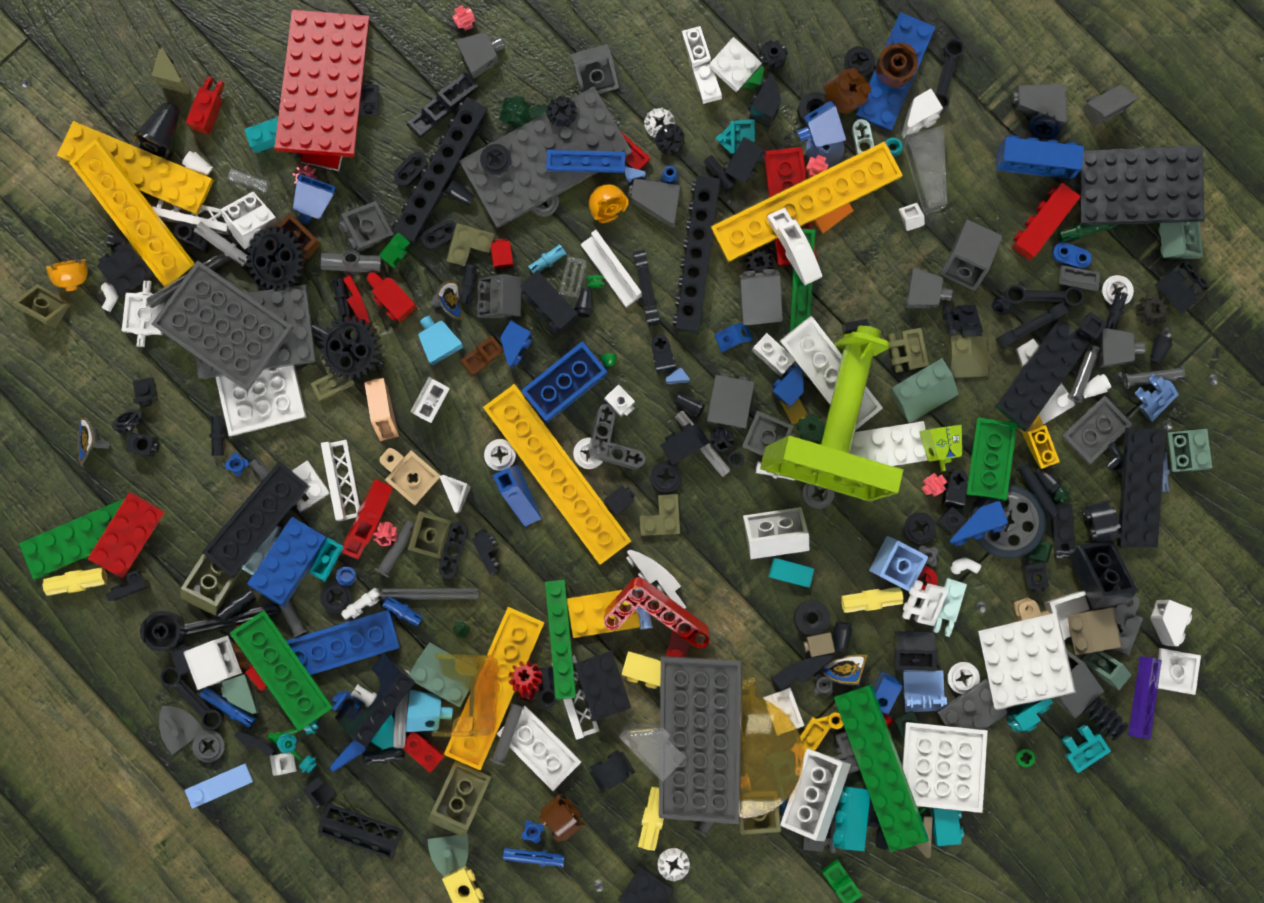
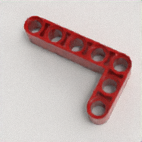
M640 577L632 579L605 610L604 625L610 630L618 629L640 606L696 648H705L709 644L710 630L705 623ZM640 588L642 591H635L634 589ZM651 600H656V601H658V602H657V603H652V602H650V601H651ZM627 602L629 605H623L622 603ZM682 623H688L689 625L683 626V625H681V624H682Z

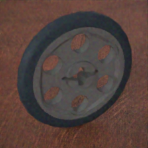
M1009 485L1007 495L1008 506L1003 508L1006 518L1009 516L1010 511H1012L1010 517L1013 524L1007 527L1006 532L1005 529L1000 531V538L996 541L989 538L990 531L985 532V537L976 539L981 548L989 554L1006 559L1019 558L1030 553L1042 541L1046 529L1045 511L1035 495L1022 487ZM979 497L973 506L971 517L980 507L997 502V500ZM1018 503H1025L1028 507L1027 512H1018ZM1029 521L1033 524L1031 532L1023 530L1022 524ZM1016 535L1019 538V544L1016 546L1010 545L1008 542L1009 536Z

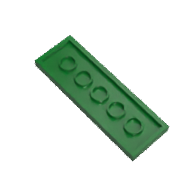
M125 498L19 543L33 580L88 558Z
M264 610L230 632L236 644L298 732L333 708Z

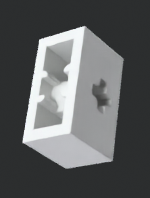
M767 333L752 350L780 377L795 362L793 357Z
M429 377L411 412L431 423L450 388Z

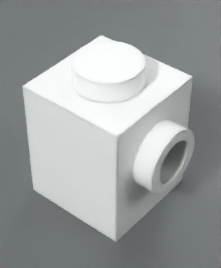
M619 384L604 398L620 417L624 414L628 416L635 409L633 407L635 401Z

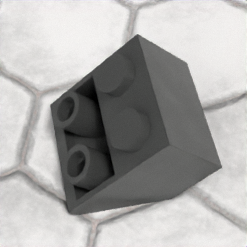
M501 274L478 279L477 317L512 318L521 316V277Z

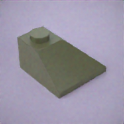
M962 335L950 336L947 339L948 368L953 378L989 376L986 337H962Z

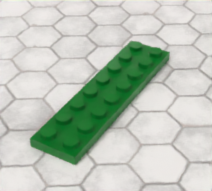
M872 684L834 697L890 852L928 842L927 832Z

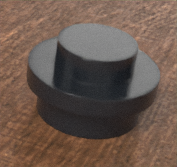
M998 296L992 303V309L998 315H1006L1011 310V304L1006 297Z

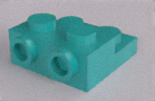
M1049 698L1021 705L1006 715L1009 719L1007 721L1012 731L1016 730L1018 733L1025 730L1027 732L1032 731L1037 727L1036 723L1041 721L1037 713L1043 714L1050 709L1049 705L1053 701Z

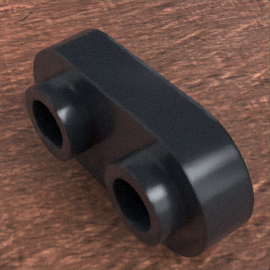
M419 152L412 153L395 170L394 179L396 183L402 187L411 185L421 175L423 169L427 168L428 162L426 157ZM420 161L421 165L415 166V162ZM403 175H408L406 180L401 179Z
M444 220L426 230L421 238L423 245L429 250H435L452 240L456 223L452 220ZM447 228L452 229L450 234L446 233ZM430 238L436 239L434 243H429Z

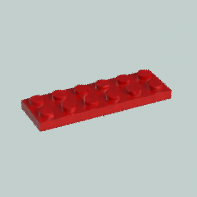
M802 147L764 151L766 153L764 164L769 198L806 180ZM812 222L800 228L813 230ZM779 238L775 239L778 266L792 265L785 255L786 249ZM814 245V256L817 260L816 248Z

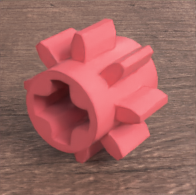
M463 5L454 9L456 14L452 18L457 28L463 27L465 31L473 28L472 22L476 20L469 7L465 9Z
M817 155L816 159L810 158L805 169L809 172L808 177L811 178L827 170L829 165L824 163L825 157Z
M308 163L303 167L298 164L296 167L298 171H293L292 173L293 176H296L294 184L297 183L299 174L302 173L310 178L317 179V176L314 175L316 169L310 168Z
M933 473L923 480L925 486L922 487V490L926 495L932 494L935 497L946 490L944 484L947 481L942 474L937 477Z
M379 522L378 527L375 528L373 533L375 535L374 541L381 546L391 545L392 541L397 540V527H394L390 522Z

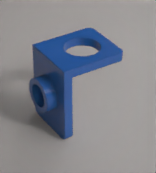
M743 323L734 324L715 334L721 352H725L740 343L753 340L748 326L743 325ZM741 328L745 331L746 337L742 335Z
M344 689L342 693L338 692L333 698L332 702L334 704L332 709L341 710L346 699H353L355 707L358 709L363 702L351 696L352 693Z

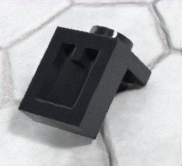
M362 85L361 116L380 115L379 85Z
M867 319L844 323L842 326L843 334L857 332L858 326L872 327V324L868 323Z
M150 377L133 381L136 397L133 401L135 404L147 407L153 405L152 402L158 401L154 378Z

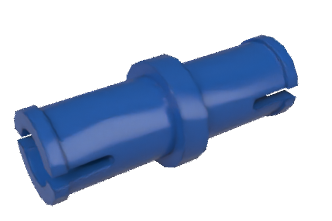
M388 596L382 607L397 614L399 619L403 618L415 627L423 617L408 608L407 604L403 605L391 596Z

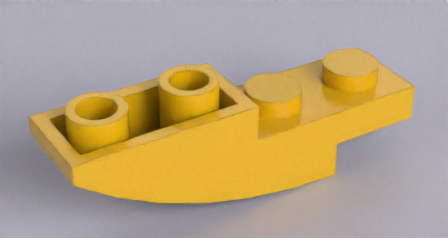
M1040 414L1028 430L1024 432L1020 428L1040 469L1060 462L1046 425H1043Z

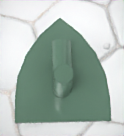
M467 833L465 837L452 835L427 839L431 860L443 876L465 867L469 854Z

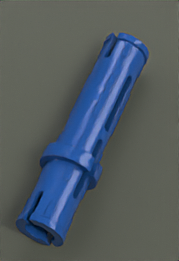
M209 686L203 689L204 693L201 692V698H204L228 714L230 719L237 720L248 729L254 725L252 724L253 722H256L257 718L251 716L242 708L228 702L226 698L209 688Z
M505 847L503 861L540 864L541 867L549 865L563 868L565 854H552L544 850L542 852Z

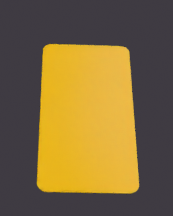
M799 398L789 409L780 401L793 425L808 418V414Z

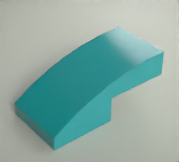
M773 558L768 577L810 588L814 568Z

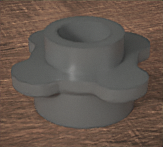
M920 546L919 552L924 555L929 554L925 564L935 566L937 564L936 554L938 549L936 547L926 548L925 546Z
M820 674L816 675L814 678L816 681V686L813 689L816 694L826 693L831 695L833 693L832 683L834 681Z

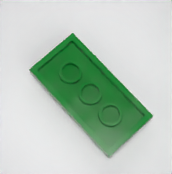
M977 418L966 495L1001 501L1007 500L1017 428L1015 423Z

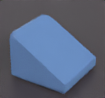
M625 167L624 176L628 185L633 184L634 179L645 180V171Z
M682 368L677 369L666 377L665 380L666 384L687 383L690 381Z

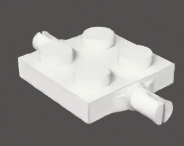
M143 281L142 292L126 293L122 332L138 335L137 347H145L146 336H163V332L155 328L151 323L165 306L166 301L154 308L148 305L146 299L153 295L150 293L151 281Z

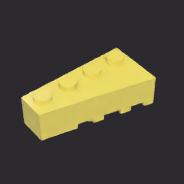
M628 652L621 675L627 676V681L638 683L639 680L646 682L645 686L657 689L661 681V661Z

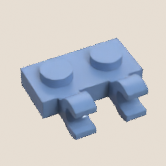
M1155 374L1148 379L1156 388L1152 394L1149 391L1144 392L1141 387L1135 392V395L1143 402L1139 408L1146 419L1151 422L1179 395L1171 381L1164 380L1162 377L1158 379Z

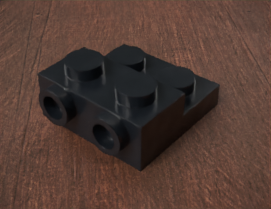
M124 242L114 248L116 251L111 256L108 253L98 259L100 263L97 265L98 269L111 282L121 297L154 275L130 242L128 244Z
M484 528L474 533L475 537L472 538V541L487 571L493 576L500 572L498 568L501 567L497 557L491 556V554L498 551L496 546L499 544L495 536L489 534Z

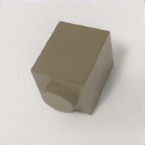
M831 632L805 637L806 641L803 642L805 653H809V657L835 652Z

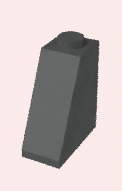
M1065 84L1019 85L1012 93V103L1015 104L1016 111L1031 117L1033 115L1037 116L1039 112L1043 115L1048 112L1049 116L1055 115L1056 120H1060L1061 127L1066 124Z
M634 179V183L629 185L628 196H631V202L669 227L674 228L680 185Z

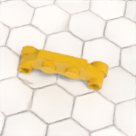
M834 712L818 719L811 718L790 749L794 753V772L796 776L799 773L798 769L801 767L806 750L811 749L815 751L830 728L839 729L844 725L840 713ZM833 717L838 718V722L835 724L832 723Z

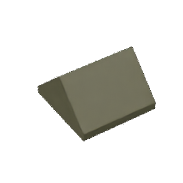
M163 48L159 49L151 76L162 88L190 94L191 91L172 58Z
M36 284L16 299L12 305L56 329L70 306V302Z
M419 511L408 550L441 559L451 521Z
M759 789L742 792L740 797L741 835L781 832L777 790Z

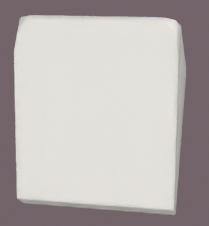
M917 203L899 209L907 231L925 224L924 214Z
M290 752L270 756L274 776L297 771L295 757Z

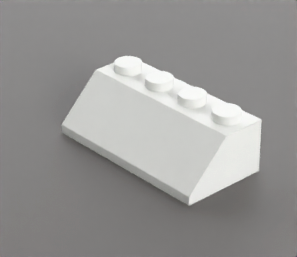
M807 749L780 825L815 841H825L851 764Z

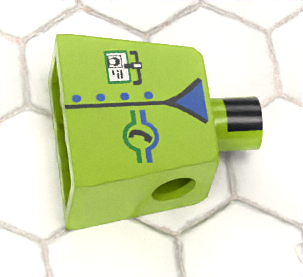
M962 425L919 431L927 460H939L941 472L953 470L951 458L962 456Z

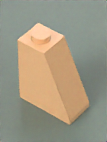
M384 378L364 382L371 423L379 440L383 441L399 437L389 390Z

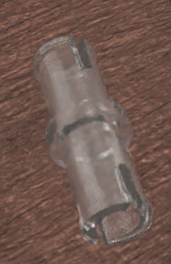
M234 169L229 171L228 181L244 185V188L247 189L250 187L266 193L269 181L253 177V174L250 173L245 174Z

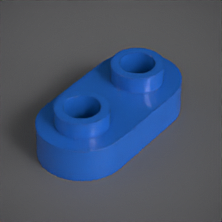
M1061 242L1052 250L1053 259L1061 264L1084 269L1091 263V254L1077 246ZM1061 249L1066 250V255L1061 253ZM1080 255L1085 258L1084 261H1080Z

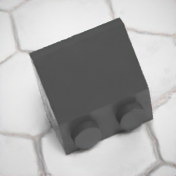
M607 44L570 54L581 93L592 87H595L598 94L619 88L612 54Z
M1122 85L1115 88L1110 86L1102 92L1101 96L1097 97L1094 95L1087 99L1086 105L1082 110L1092 127L1095 128L1126 111L1138 98Z

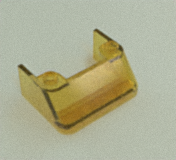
M435 654V658L455 659L456 671L461 675L471 676L469 716L458 717L453 722L452 730H435L432 732V736L474 737L492 734L496 728L497 659L492 655Z

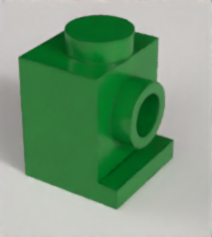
M397 233L379 256L394 268L408 252L405 248L410 242L400 233Z

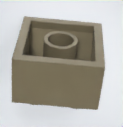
M1114 608L1067 616L1075 655L1122 647Z

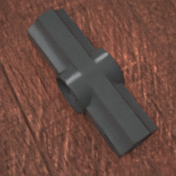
M347 250L343 254L321 253V270L343 271L346 275L350 276L357 275L359 272L380 273L381 257L359 255L355 250Z

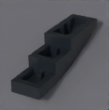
M466 72L439 91L433 100L423 106L422 111L407 122L408 128L419 139L450 115L459 106L461 101L464 102L466 97H469L478 88V84Z

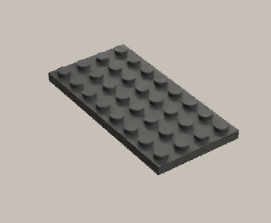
M595 87L571 99L577 107V117L571 125L557 127L548 120L545 113L492 142L491 144H500L506 147L511 155V164L508 170L501 173V175H491L484 171L481 166L480 155L487 146L459 161L497 229L598 173L547 171V150L625 152V157L632 154L629 145ZM557 106V114L559 115L561 113L565 115V117H567L565 113L567 107L562 109L561 107ZM490 155L493 160L491 164H494L496 162L497 164L501 165L499 161L500 156L496 158Z
M661 657L659 818L730 824L740 823L743 660Z

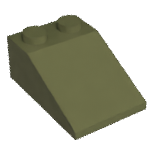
M203 554L181 587L180 598L216 616V612L220 610L240 571L234 578H231Z
M455 761L428 821L465 837L491 777Z

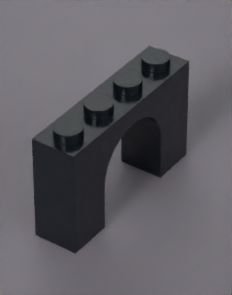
M384 653L371 669L379 677L381 683L379 693L374 702L364 711L346 702L335 716V719L348 735L365 747L368 746L416 682L398 662Z

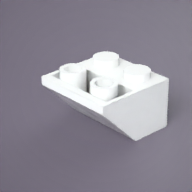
M932 89L913 99L907 111L901 134L902 138L907 136L911 138L920 132L919 129L933 126L940 117L939 114L943 107Z
M254 192L220 209L233 237L244 249L252 246L250 241H256L254 235L260 234V230H266V227L277 226L276 217Z
M1171 600L1156 601L1150 620L1162 645L1179 646L1184 641V630L1192 619V614H1190L1192 608Z
M228 636L183 652L198 690L226 681L242 673Z

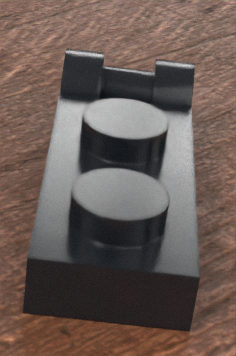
M1072 504L1056 505L1061 513L1051 518L1054 559H1069L1075 550ZM1061 544H1067V550H1062Z

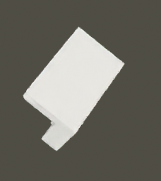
M1084 590L1044 602L1046 611H1049L1050 614H1058L1064 640L1071 637L1067 616L1089 610Z

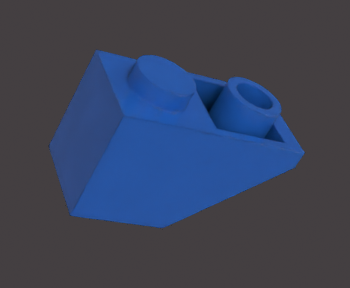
M512 321L509 322L501 336L507 364L510 368H513L514 365H519L523 357L521 355L524 348L528 349L533 340L530 331Z
M792 364L785 372L787 376L783 380L779 378L772 386L774 388L772 394L788 409L804 392L803 370L798 364L796 366Z

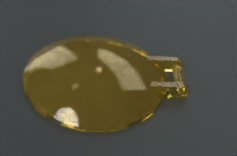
M748 678V680L742 681V689L749 688V695H742L740 818H751L767 814L785 802L795 790L802 773L804 760L802 741L797 728L787 714L779 707L757 697L755 678Z

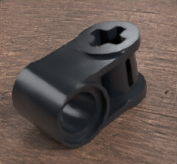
M181 222L175 226V235L182 242L204 253L208 252L207 247L210 242L194 232V229L197 227L186 222ZM184 229H189V234L182 237L181 232Z
M664 335L655 336L652 340V351L656 373L661 374L676 370L668 338ZM658 340H661L662 343H665V345H663V349H660L659 346H655Z
M952 471L946 477L947 483H945L946 490L943 493L942 506L963 509L966 501L968 478L963 471ZM957 476V478L960 479V482L956 483V481L953 480V477Z

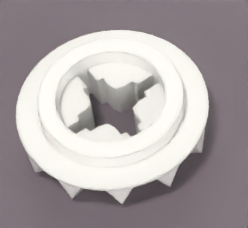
M654 108L647 113L644 125L649 135L655 138L658 130L662 127V125L656 127L655 119L661 120L664 117V125L675 124L674 116L669 110Z
M1120 275L1108 278L1103 283L1101 291L1104 300L1112 305L1115 295H1111L1115 290L1114 286L1115 288L1123 287L1121 293H1128L1125 304H1127L1132 299L1134 292L1132 283L1126 277Z
M591 438L580 440L573 452L576 463L584 469H594L602 463V461L592 457L587 462L586 454L581 452L589 450ZM599 442L598 446H597L596 448H594V449L597 450V453H598V454H599L601 451H603V450H600V444H601V442Z
M494 440L485 449V461L494 470H505L515 461L516 452L506 440ZM498 447H500L502 453L508 454L502 457V463H500L498 457H492V455L498 453Z
M967 662L955 664L947 674L948 684L952 690L959 694L965 693L980 681L979 672L976 667ZM961 672L964 675H971L966 679L965 684L962 681H956L961 677Z
M667 849L658 859V870L666 880L675 882L683 879L689 871V858L680 849ZM678 857L677 865L681 869L674 868L670 873V865L666 860L673 862Z

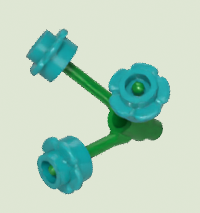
M318 720L303 730L307 734H316V729L319 728ZM296 728L284 731L283 733H269L268 740L277 744L280 752L285 754L290 752L302 762L299 768L303 774L306 772L310 774L317 766L315 763L316 757L312 758L308 755L304 759L294 750L297 740L291 734L298 732Z

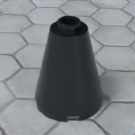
M171 102L162 103L134 133L132 137L133 142L135 143L137 140L140 143L139 148L159 157L160 155H165L164 158H167L171 152L180 115L178 107Z

